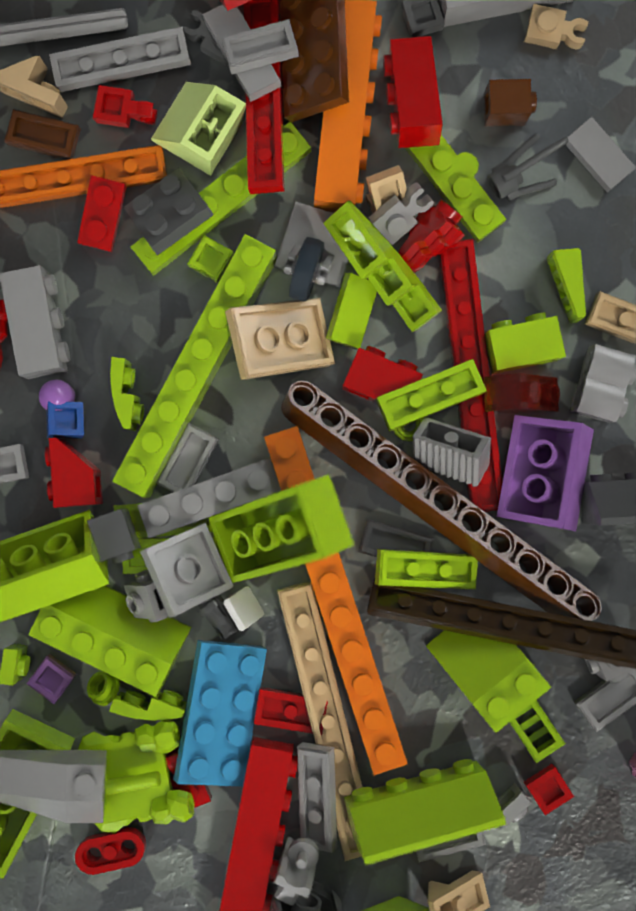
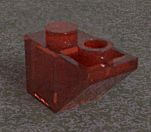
M524 373L484 377V385L487 390L484 393L485 412L523 413L559 411L560 388L557 377Z

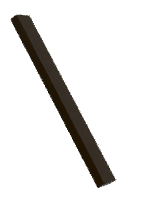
M374 578L367 608L368 615L636 669V630L421 587L376 585Z

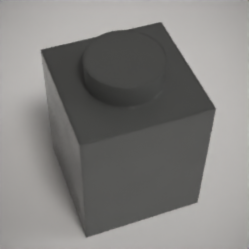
M128 508L119 509L87 521L101 561L112 558L113 564H117L134 558L132 551L141 548Z

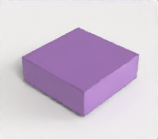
M49 654L26 684L55 704L77 673Z

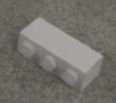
M40 265L0 273V282L18 376L32 379L67 372L66 362H69L71 357L67 342H62L60 328H64V319L60 308L55 306L54 295L58 294V288L54 275L49 274Z

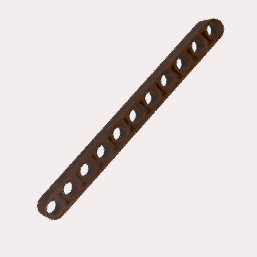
M297 381L290 386L281 404L282 413L290 422L298 426V428L472 557H475L477 561L548 613L593 621L600 616L602 607L599 597L312 383ZM293 398L303 400L306 406L297 404ZM321 418L330 420L334 427L325 425ZM349 439L357 440L361 448L353 446ZM377 459L384 460L389 469L382 467ZM406 479L415 484L416 490L407 485ZM434 500L442 504L444 511L436 507ZM462 520L470 525L471 532L463 526ZM491 541L498 546L499 552L492 548ZM519 562L525 566L526 573L521 570ZM547 582L553 587L554 594L549 590ZM576 604L580 606L582 615L578 612Z

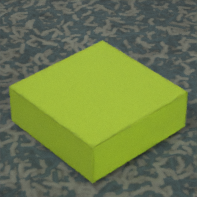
M203 235L187 265L218 283L234 252Z

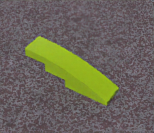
M351 201L343 204L323 223L361 279H369L385 304L395 307L411 332L419 330L442 312L437 302L399 253Z

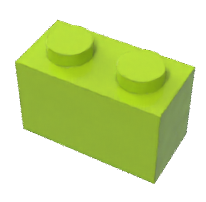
M538 313L525 317L526 322L513 325L512 320H504L491 324L492 329L485 333V341L492 375L551 363L566 357L558 317L546 318L545 313Z

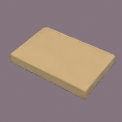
M320 298L308 299L306 302L296 300L233 307L225 311L241 380L329 367L335 364L330 340L326 339L328 330Z

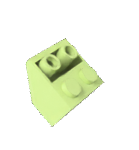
M185 82L151 140L211 176L245 120L246 103L216 85Z

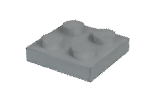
M206 523L140 552L169 618L234 587Z

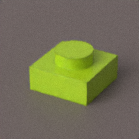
M14 643L4 648L0 670V684L13 686L21 681L23 676L27 675L30 667V656L26 655L28 645Z

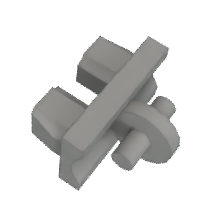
M289 836L287 837L283 845L274 881L277 884L274 894L276 899L289 905H294L299 895L308 898L312 890L316 864L319 858V848L315 842L307 838L294 840Z

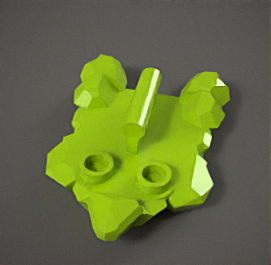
M161 720L154 726L144 724L136 728L134 732L123 733L121 736H103L95 731L82 736L78 750H107L104 822L94 823L102 832L116 833L123 826H128L134 819H138L139 822H147L152 819L154 824L167 825L172 820L183 823L194 816L195 804L192 794L172 789L165 753L171 752L180 743L179 727L175 722Z

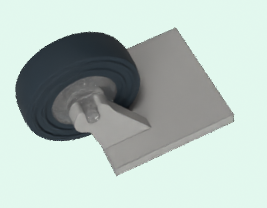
M296 201L275 267L284 270V274L292 276L289 297L306 302L310 297L314 283L322 286L327 283L340 287L348 259L323 224L334 213Z

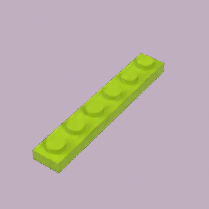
M291 122L283 126L284 173L312 152L311 146ZM247 156L198 193L214 214L212 217L158 256L144 236L131 246V249L153 276L198 242L203 235L208 234L257 195L250 194L248 190Z

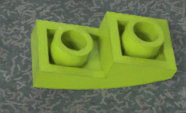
M111 357V391L117 416L123 429L136 431L137 424H142L145 408L144 404H140V397L128 394V388L132 389L135 383V368H131L132 363L125 358Z
M127 690L126 693L120 692L113 699L109 712L134 719L171 720L183 717L187 702L182 701V695L170 690H164L163 693L159 692L156 697H152L150 702L145 701L146 697L144 695Z

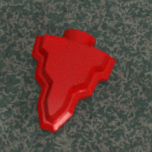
M442 199L436 206L433 205L426 212L418 213L416 217L418 224L410 230L408 239L398 251L399 255L414 273L422 269L433 256L442 254L449 246L457 244L465 236L457 225L463 216Z

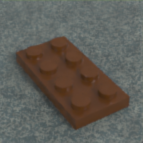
M280 0V21L289 19L299 57L282 61L284 118L290 122H295L349 103L345 0Z

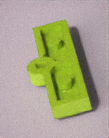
M442 135L440 145L405 148L446 203L463 216L460 221L477 243L505 223L507 219L474 178L479 169V162L473 154L465 152L457 155Z

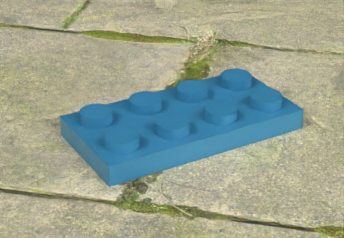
M197 640L174 773V781L177 784L243 787L267 652L265 647Z

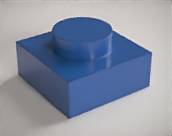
M48 401L46 410L47 438L82 439L84 436L83 402H66L56 405Z

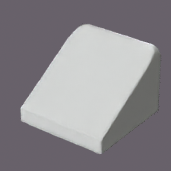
M245 586L224 600L223 604L241 632L264 615L262 607L248 586Z

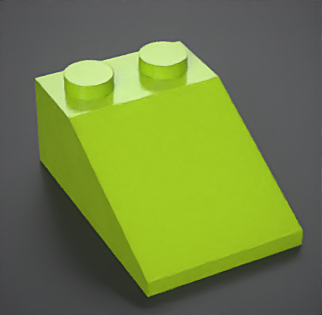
M443 630L425 645L495 733L500 731L551 688L515 644Z

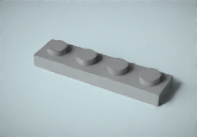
M183 26L49 54L55 85L61 92L191 65Z
M267 458L137 506L148 538H153L281 492V488L271 460Z

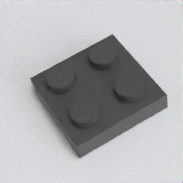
M179 168L165 176L161 181L137 196L124 207L157 256L214 215Z

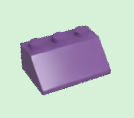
M515 415L497 517L576 532L594 429L578 422Z

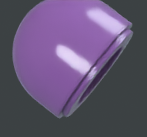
M53 379L44 383L40 388L39 402L47 410L48 401L56 405L75 402V392L67 382Z

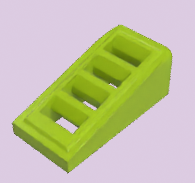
M580 248L553 250L547 256V263L570 323H577L586 316Z
M537 700L509 722L536 763L566 744ZM533 708L536 715L519 725L516 718ZM541 720L544 726L527 737L524 730ZM549 732L552 738L535 749L532 742Z

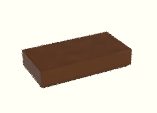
M13 109L4 142L9 146L65 160L73 159L81 129L76 124Z

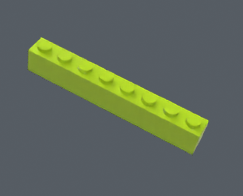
M246 234L243 236L112 482L142 498L151 497L157 486L156 483L188 423L193 419L232 346L225 311L233 307L254 305L276 263L277 254L275 249Z

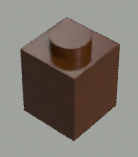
M531 79L489 80L484 92L485 126H521L527 123L531 114L535 113L537 106V94L535 91L531 92Z

